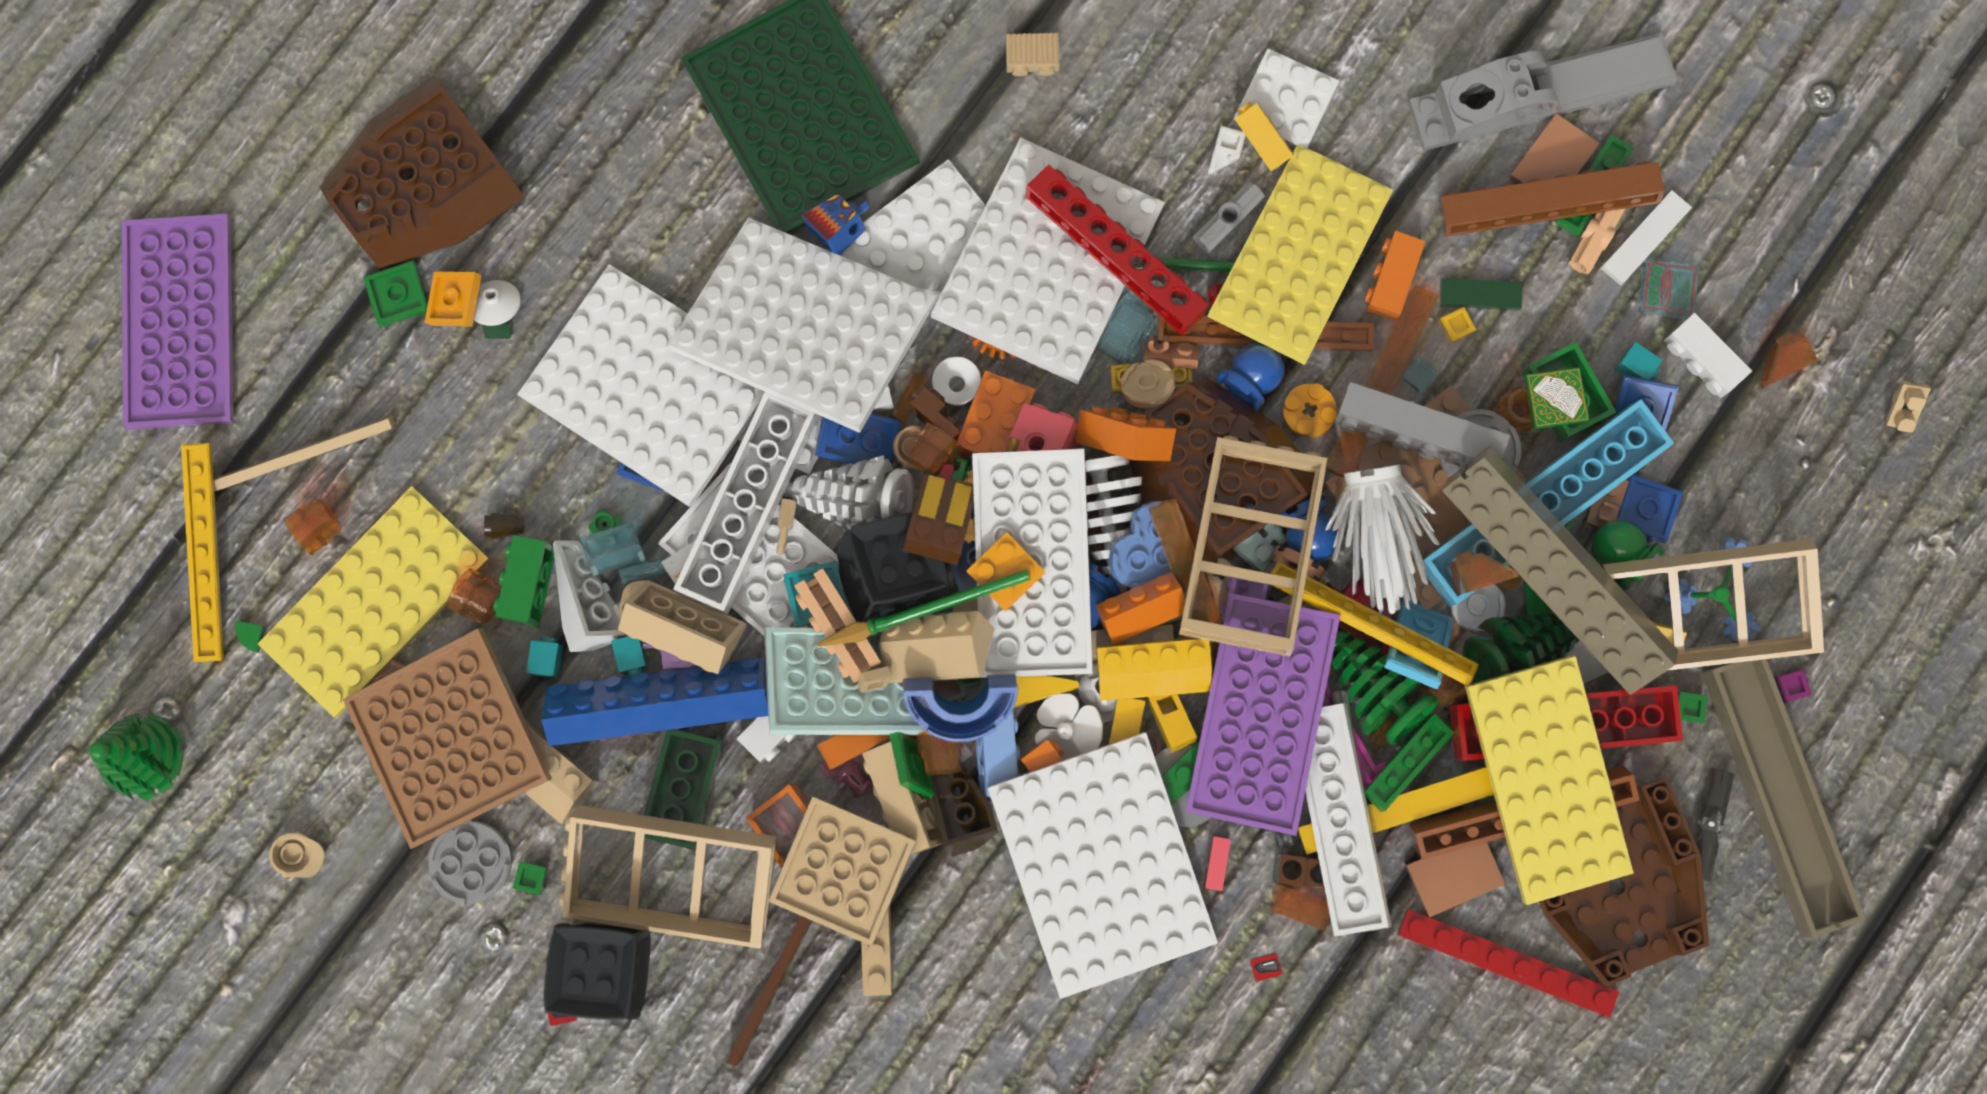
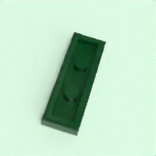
M1442 278L1440 280V306L1520 310L1522 308V282Z

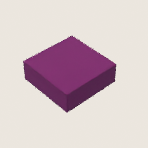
M1804 669L1774 677L1783 703L1812 695Z

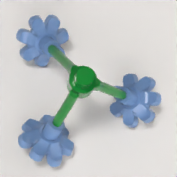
M1727 538L1725 541L1726 547L1720 546L1718 550L1746 547L1748 542L1740 539L1736 544L1733 538ZM1754 562L1742 563V565L1750 567ZM1725 565L1728 568L1721 585L1715 586L1712 591L1696 592L1697 589L1694 585H1688L1686 579L1679 578L1681 613H1689L1691 611L1690 606L1696 604L1697 598L1712 597L1716 602H1722L1730 616L1724 619L1725 625L1728 626L1723 630L1724 636L1726 638L1731 637L1732 643H1738L1736 615L1728 600L1729 590L1727 588L1732 576V565ZM1669 593L1665 594V600L1667 602H1670ZM1752 612L1746 613L1748 641L1754 638L1751 632H1759L1761 626L1754 622L1757 617Z

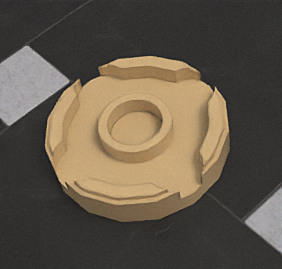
M1148 359L1141 364L1139 362L1132 364L1121 378L1122 393L1126 401L1139 408H1153L1163 404L1172 396L1175 389V377L1171 368L1162 361Z

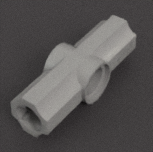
M1251 182L1246 183L1193 236L1197 246L1210 254L1265 199L1261 189ZM1230 213L1234 215L1236 220L1227 222L1223 219L1222 215Z

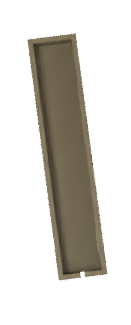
M1491 446L1473 458L1469 465H1464L1447 479L1442 489L1445 495L1630 695L1675 666L1678 655L1676 647Z
M1767 659L1730 663L1703 672L1702 675L1800 936L1814 938L1837 930L1836 928H1844L1865 921V916Z

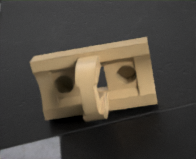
M1902 380L1898 390L1894 392L1892 397L1893 403L1885 420L1886 426L1897 427L1899 431L1914 432L1918 418L1931 390L1928 384H1913ZM1904 403H1906L1907 407H1908L1910 410H1908V409H1902L1903 406H1904Z

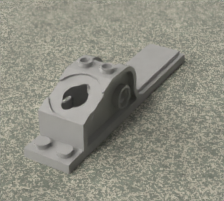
M1661 32L1550 62L1545 61L1541 51H1529L1497 59L1477 69L1440 82L1436 92L1411 98L1408 104L1422 149L1426 151L1554 117L1556 113L1562 115L1675 85L1678 80ZM1495 91V98L1481 109H1471L1459 100L1461 97L1472 94H1484Z

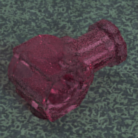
M854 758L844 762L841 767L831 770L825 759L817 767L828 780L833 776L839 783L844 781L854 792L853 796L855 799L860 797L873 784L872 779L868 780L858 769L859 763ZM852 776H854V777L856 778V780L860 783V785H858V784L852 779Z

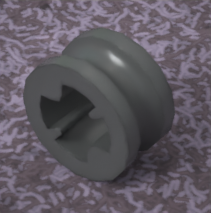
M1272 831L1280 851H1283L1285 846L1294 847L1290 834Z

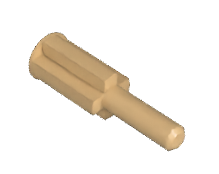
M781 499L777 524L778 528H780L776 551L778 555L785 553L788 530H792L797 501L791 499Z

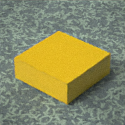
M1464 307L1439 319L1451 344L1476 331Z

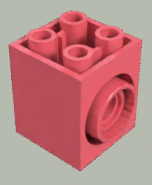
M1026 403L1023 404L1010 435L1021 440L1017 452L1078 449L1080 443L1075 442L1077 425L1071 415L1065 412H1058L1057 414L1048 411L1045 406L1034 403L1033 406Z

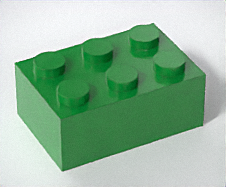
M1577 342L1529 365L1522 372L1524 377L1528 374L1580 367L1590 421L1587 423L1552 427L1560 443L1609 419L1616 413Z
M513 535L512 542H508L506 546L505 557L508 558L506 569L503 568L500 574L499 583L502 585L500 596L497 595L494 601L493 609L496 612L495 616L508 623L540 628L554 564L553 546L546 541Z

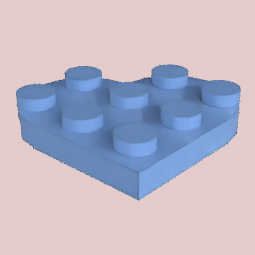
M1151 501L1134 510L1132 513L1131 533L1120 537L1110 546L1109 568L1114 580L1118 584L1134 588L1170 572L1173 573L1177 581L1190 579L1192 567L1186 524L1182 513L1178 512L1173 505H1170L1168 502Z

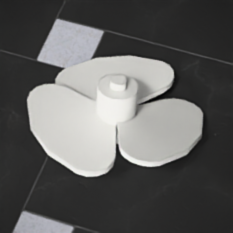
M1062 693L1046 699L1037 711V719L1043 726L1053 728L1039 730L1035 735L1036 744L1045 738L1050 743L1055 740L1064 752L1060 756L1062 760L1099 748L1103 739V722L1098 709L1093 705H1086L1076 715L1079 702L1071 693Z

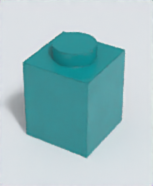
M1635 342L1626 350L1614 370L1621 375L1655 380L1661 372L1658 366L1662 359Z
M627 636L611 641L619 673L632 676L637 673H644V669L650 668L646 649H643L642 644L644 643L641 640Z
M540 637L539 641L531 640L526 673L533 676L559 678L564 646L556 643L555 638Z

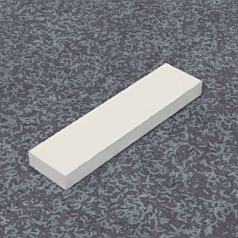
M1671 190L1600 269L1621 286L1692 207Z

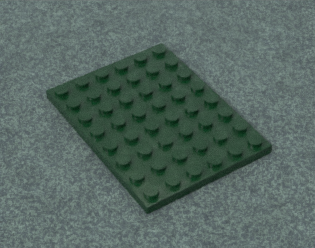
M788 0L681 57L682 63L775 228L782 232L790 234L806 225L801 215L834 195H840L846 202H849L920 163L919 157L828 0Z

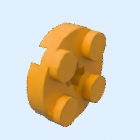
M1317 383L1302 384L1291 390L1286 397L1282 408V418L1286 427L1292 433L1305 436V438H1316L1326 433L1337 416L1336 402L1331 393L1322 385ZM1306 404L1316 408L1314 417H1310L1309 414H1303L1302 411L1305 410Z

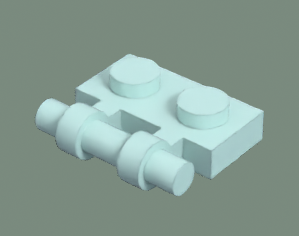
M1251 502L1244 506L1246 509H1254L1255 507ZM1268 524L1263 528L1265 531L1262 535L1256 532L1234 547L1233 550L1255 571L1263 572L1272 560L1271 555L1275 550L1271 545L1273 539L1280 545L1286 541V535L1282 532V527H1278V525Z

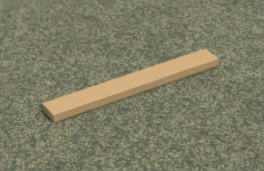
M391 415L214 478V492L390 430L396 423Z

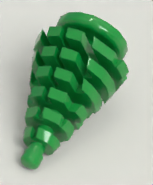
M1345 630L1337 632L1333 654L1335 652L1338 654L1331 663L1337 672L1346 665H1349L1343 671L1339 681L1342 687L1349 686L1354 682L1347 692L1350 703H1354L1362 698L1354 708V713L1358 719L1367 716L1361 726L1366 735L1371 734L1396 714L1399 717L1398 720L1386 733L1387 742L1391 746L1395 745L1423 722L1438 705L1440 699L1435 694H1428L1411 706L1408 703L1409 700L1421 690L1424 684L1384 668L1387 655L1377 661L1378 655L1383 651L1379 647L1372 646L1361 653L1367 644L1366 641L1357 638L1348 643L1347 641L1352 634Z
M149 712L147 714L148 718L145 717L144 721L140 713L125 716L122 720H118L89 747V754L105 784H108L112 790L132 800L134 799L131 792L138 794L142 800L157 797L155 789L162 794L174 785L172 780L177 775L180 776L184 757L181 746L184 741L178 729H172L168 721Z

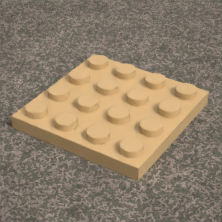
M812 797L768 902L873 946L917 840L817 797Z

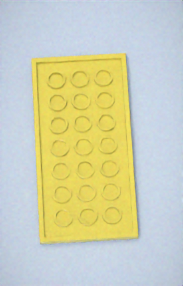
M1297 144L1293 152L1294 156L1289 159L1207 317L1305 365L1393 190Z
M411 486L264 636L258 645L334 718H338L347 709L343 699L369 686L375 677L390 664L389 662L395 659L490 559Z
M1571 655L1465 686L1523 903L1526 905L1633 874L1576 656Z

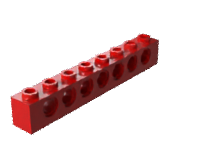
M1048 164L1027 184L1025 197L1180 335L1184 336L1205 315L1208 308L1205 298L1199 292L1192 291L1180 275L1173 274L1167 269L1162 259L1150 254L1140 240L1133 239L1121 223L1114 222L1108 217L1100 205L1092 203L1081 188L1074 187L1067 181L1062 171L1054 169ZM1058 193L1061 194L1064 198L1058 199L1055 198L1052 194ZM1080 211L1083 213V216H1076L1072 212ZM1099 228L1104 233L1097 234L1093 232L1092 229ZM1112 246H1120L1123 251H1115ZM1132 263H1139L1143 268L1136 269L1132 266ZM1151 281H1160L1163 286L1157 287ZM1172 298L1180 299L1183 304H1175Z

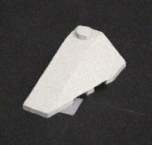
M554 541L553 551L562 628L570 652L595 651L612 644V640L627 637V634L618 631L621 620L620 614L617 612L619 603L615 604L608 593L610 588L607 583L602 584L594 572L596 567L580 542Z

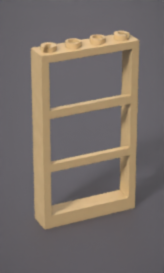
M1233 436L1217 437L1179 635L1291 656L1328 458L1321 457L1316 452H1305V454L1294 452L1292 448L1285 446L1278 448L1267 447L1265 443L1259 441L1241 442ZM1222 455L1314 472L1306 520L1213 502ZM1211 513L1304 530L1296 579L1202 561ZM1200 571L1294 589L1285 637L1191 619Z
M1812 539L1603 564V569L1613 580L1667 572L1674 646L1678 650L1675 666L1669 670L1824 652L1818 549ZM1796 557L1802 635L1748 641L1742 563ZM1732 565L1738 643L1684 649L1678 571Z
M577 805L572 815L567 816L565 831L569 832V840H566L563 850V856L567 857V865H564L561 875V881L565 882V890H562L559 905L563 906L562 918L761 949L766 934L776 836ZM584 824L635 832L629 906L578 898ZM646 834L697 842L690 916L639 908ZM707 843L758 851L750 925L699 918Z

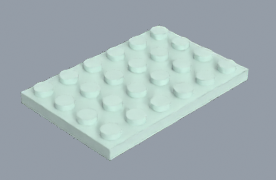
M765 628L769 735H889L894 732H901L904 735H931L911 717L904 699L903 682L888 683L884 688L860 693L858 681L854 683L850 676L844 678L836 664L841 662L837 654L830 655L825 646H817L819 642L826 639L822 630L817 633L814 628ZM878 631L876 635L871 634L866 639L883 665L879 647L882 632Z

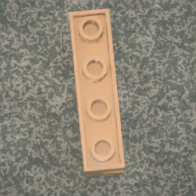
M822 568L814 573L815 578L810 582L805 583L803 580L795 585L799 594L794 597L802 610L807 608L810 610L813 616L809 618V621L815 631L818 633L822 630L826 638L856 621ZM867 639L861 642L825 646L830 655L836 653L841 662L836 665L844 678L850 676L854 683L859 681L862 672L878 669L883 666Z

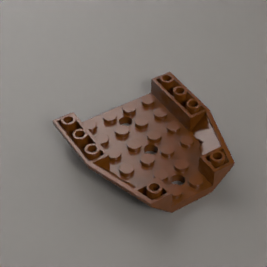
M434 75L369 120L319 186L328 203L379 269L460 244L525 198ZM454 137L458 139V145L454 149L445 148V143L449 138ZM405 169H414L415 173L411 179H402V172ZM363 199H369L371 202L370 207L366 211H359V202Z
M1210 378L1185 384L1173 392L1166 402L1149 408L1143 413L1147 415L1146 420L1150 421V418L1165 420L1166 426L1176 428L1171 461L1130 460V465L1134 478L1142 476V485L1137 487L1139 493H1141L1143 505L1151 501L1168 502L1178 512L1182 513L1186 524L1192 567L1211 472L1207 459L1214 456L1217 437L1233 436L1241 442L1259 441L1265 443L1267 447L1278 448L1285 446L1292 448L1294 452H1300L1278 424L1259 411L1255 412L1253 407ZM1179 414H1184L1189 417L1190 422L1185 426H1180L1175 422L1174 418ZM1222 455V465L1219 469L1213 502L1240 507L1239 502L1241 500L1250 499L1255 504L1252 510L1283 515L1300 502L1310 500L1314 472ZM1324 482L1322 486V492L1327 490V486L1324 484ZM1211 513L1202 561L1218 563V558L1267 526L1268 523ZM1200 571L1199 577L1206 572Z
M1667 777L1637 786L1640 801L1616 807L1633 874L1618 878L1623 884V889L1619 894L1611 892L1609 888L1611 880L1539 901L1545 918L1605 987L1632 977L1631 973L1673 956H1684L1709 946L1701 854ZM1638 930L1645 935V943L1640 947L1635 946L1632 942V935Z

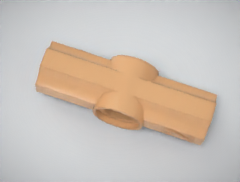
M1625 209L1596 213L1594 218L1592 217L1580 236L1581 241L1568 262L1572 269L1579 273L1589 274L1599 255L1606 249L1616 232L1614 228Z

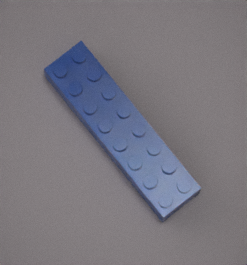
M747 658L728 662L719 674L705 671L702 667L694 665L689 668L665 669L661 672L637 673L624 677L613 676L603 680H585L580 683L556 684L552 687H546L541 720L548 746L768 716L765 658Z

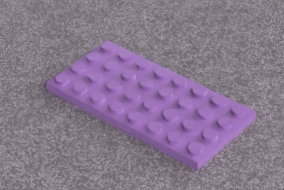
M228 214L122 220L123 428L126 430L234 423L231 216Z
M1230 593L1223 625L1285 637L1291 605ZM1301 607L1291 656L1224 643L1219 644L1186 812L1297 835L1340 615Z

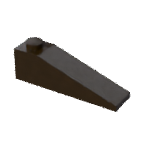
M941 739L924 745L935 793L932 796L945 849L952 857L979 849L998 833L991 804L947 740Z

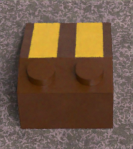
M924 474L903 551L957 565L974 505V487Z

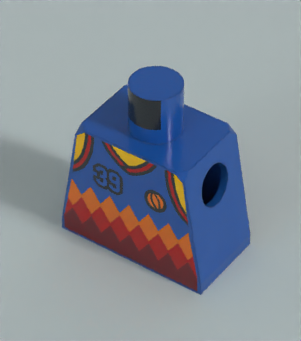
M834 195L805 212L801 217L810 233L828 251L841 255L865 231L866 227L860 215L870 207L861 195L849 204L840 195Z

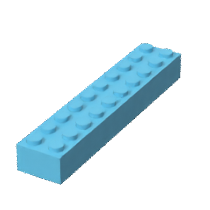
M1642 399L1621 410L1524 483L1564 526L1672 446L1674 442ZM1471 522L1422 558L1426 570L1424 569L1426 577L1448 607L1459 604L1510 566Z

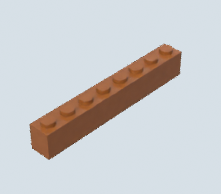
M1640 162L1634 166H1614L1604 171L1595 172L1594 170H1588L1579 175H1558L1553 179L1547 180L1532 179L1526 183L1516 185L1506 183L1497 188L1487 189L1481 187L1472 192H1451L1446 196H1441L1440 211L1445 237L1657 204L1661 203L1665 189L1659 163Z
M1624 765L1606 770L1616 807L1640 801L1633 773ZM1496 800L1409 824L1414 848L1422 860L1505 837Z

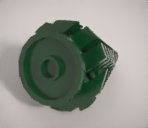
M1537 614L1534 617L1527 615L1491 617L1485 619L1477 627L1487 632L1477 633L1465 641L1463 656L1478 664L1472 679L1475 684L1564 658L1567 653L1574 649L1575 643H1578L1580 640L1556 614Z

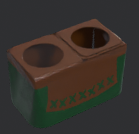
M1280 853L1276 856L1273 871V880L1276 884L1325 891L1324 883H1315L1310 877L1311 868L1316 864H1320L1319 858ZM1288 860H1296L1302 867L1300 877L1295 880L1287 879L1283 875L1282 867Z

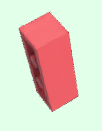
M1212 836L1204 888L1218 891L1223 890L1231 839Z

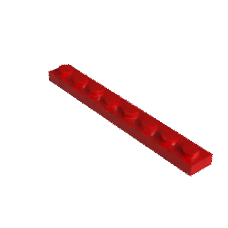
M1406 909L1397 936L1611 1018L1619 991L1610 987H1605L1587 978L1409 909Z

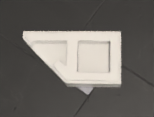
M1224 126L1220 127L1207 174L1212 175L1239 160L1245 139L1243 131Z

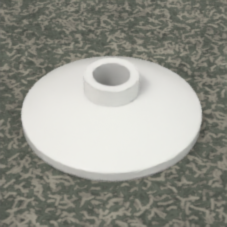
M493 280L481 284L474 320L479 324L487 326L500 325L509 321L515 316L521 305V297L517 288L513 284L502 280Z

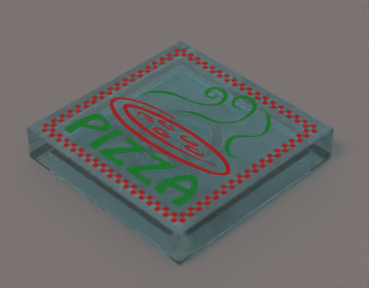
M1645 259L1643 261L1639 313L1688 319L1695 313L1699 265Z

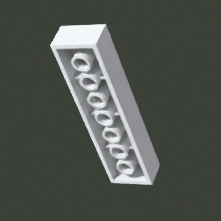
M764 392L673 588L677 593L728 615L818 420L816 413Z

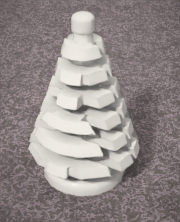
M1118 455L1085 461V473L1091 475L1093 484L1086 486V495L1095 494L1096 497L1095 502L1087 503V511L1098 510L1099 518L1087 519V528L1101 526L1102 534L1088 536V545L1104 542L1105 550L1091 552L1094 560L1107 559L1108 566L1100 567L1103 575L1110 574L1111 576L1112 573L1109 568L1110 546L1120 537L1131 533V528L1117 531L1116 523L1131 521L1133 513L1127 512L1114 515L1113 507L1140 502L1141 493L1111 499L1110 491L1142 485V476L1109 482L1107 474L1109 469L1125 466L1130 462V459ZM1118 584L1121 593L1127 590L1128 587Z
M878 456L870 460L858 461L855 464H846L840 468L834 467L824 472H814L810 476H799L795 479L794 483L789 481L783 496H792L798 505L806 506L807 510L816 514L823 513V518L834 521L837 525L850 530L867 522L913 512L915 490L912 475L908 470H894L888 459H884V456ZM892 471L888 477L884 478V473Z

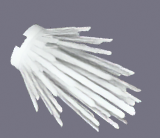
M1400 464L1345 473V488L1325 531L1331 529L1336 518L1333 531H1338L1333 545L1335 550L1332 561L1334 562L1338 559L1347 523L1348 529L1345 545L1347 548L1351 546L1353 534V595L1357 592V581L1360 579L1361 552L1364 590L1368 597L1370 595L1371 608L1376 606L1377 601V608L1381 614L1384 611L1382 598H1387L1389 613L1394 614L1395 611L1401 608L1399 597L1404 596L1405 606L1410 610L1409 591L1412 602L1417 604L1414 590L1416 585L1413 577L1415 569L1410 554L1411 549L1421 579L1424 584L1428 585L1424 571L1426 568L1411 525L1416 534L1422 536V532L1415 520L1416 516L1432 542L1440 545L1433 534L1435 531L1423 515V513H1427L1426 509L1431 514L1437 513L1405 480L1401 474ZM1360 519H1361V538H1360Z

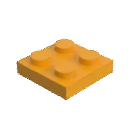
M434 272L424 323L431 326L472 327L482 275L476 272Z
M1008 532L967 570L979 585L1028 570L1029 581L989 594L1005 612L1046 573Z

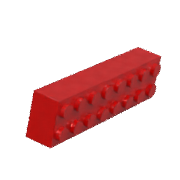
M1677 685L1640 688L1631 695L1626 690L1586 693L1600 748L1683 741ZM1470 703L1449 705L1451 728L1454 732L1452 738L1455 760L1484 759Z

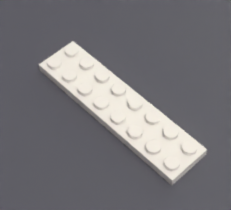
M1346 703L1322 707L1305 792L1334 937L1392 927Z

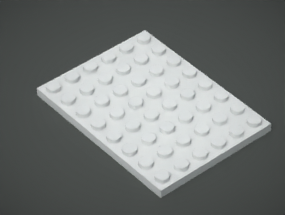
M1020 138L931 312V318L1078 384L1125 285L1025 197L1027 184L1049 164L1054 169L1062 171L1067 181L1074 187L1081 188L1092 203L1100 205L1108 217L1114 222L1121 223L1133 239L1140 240L1144 245L1165 202ZM1052 194L1055 198H1064L1061 194ZM1080 211L1072 212L1076 216H1083V213ZM1099 228L1092 229V231L1097 234L1104 233ZM1112 246L1115 251H1123L1120 246Z
M748 217L668 345L670 350L860 433L937 300L936 295Z
M609 264L517 395L691 508L752 420L765 391L670 350L668 344L688 313Z
M1146 732L987 787L1060 999L1218 943Z

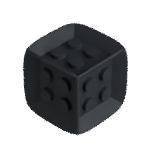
M913 512L867 522L844 533L837 550L838 566L849 606L856 622H867L869 619L875 620L878 617L889 616L948 595L949 584L945 562L903 551Z
M556 924L551 935L544 980V1011L561 1016L601 1020H634L639 1018L647 988L650 961V932L647 930L605 925Z

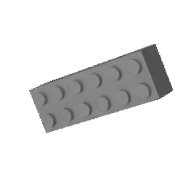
M1349 382L1335 420V424L1340 425L1339 428L1343 431L1355 433L1356 430L1365 433V437L1372 441L1381 442L1383 439L1392 442L1391 446L1396 449L1407 451L1410 448L1419 451L1418 455L1426 459L1433 460L1434 457L1445 460L1444 464L1453 468H1460V466L1466 464L1469 465L1473 458L1489 446L1503 459L1510 438L1509 434Z

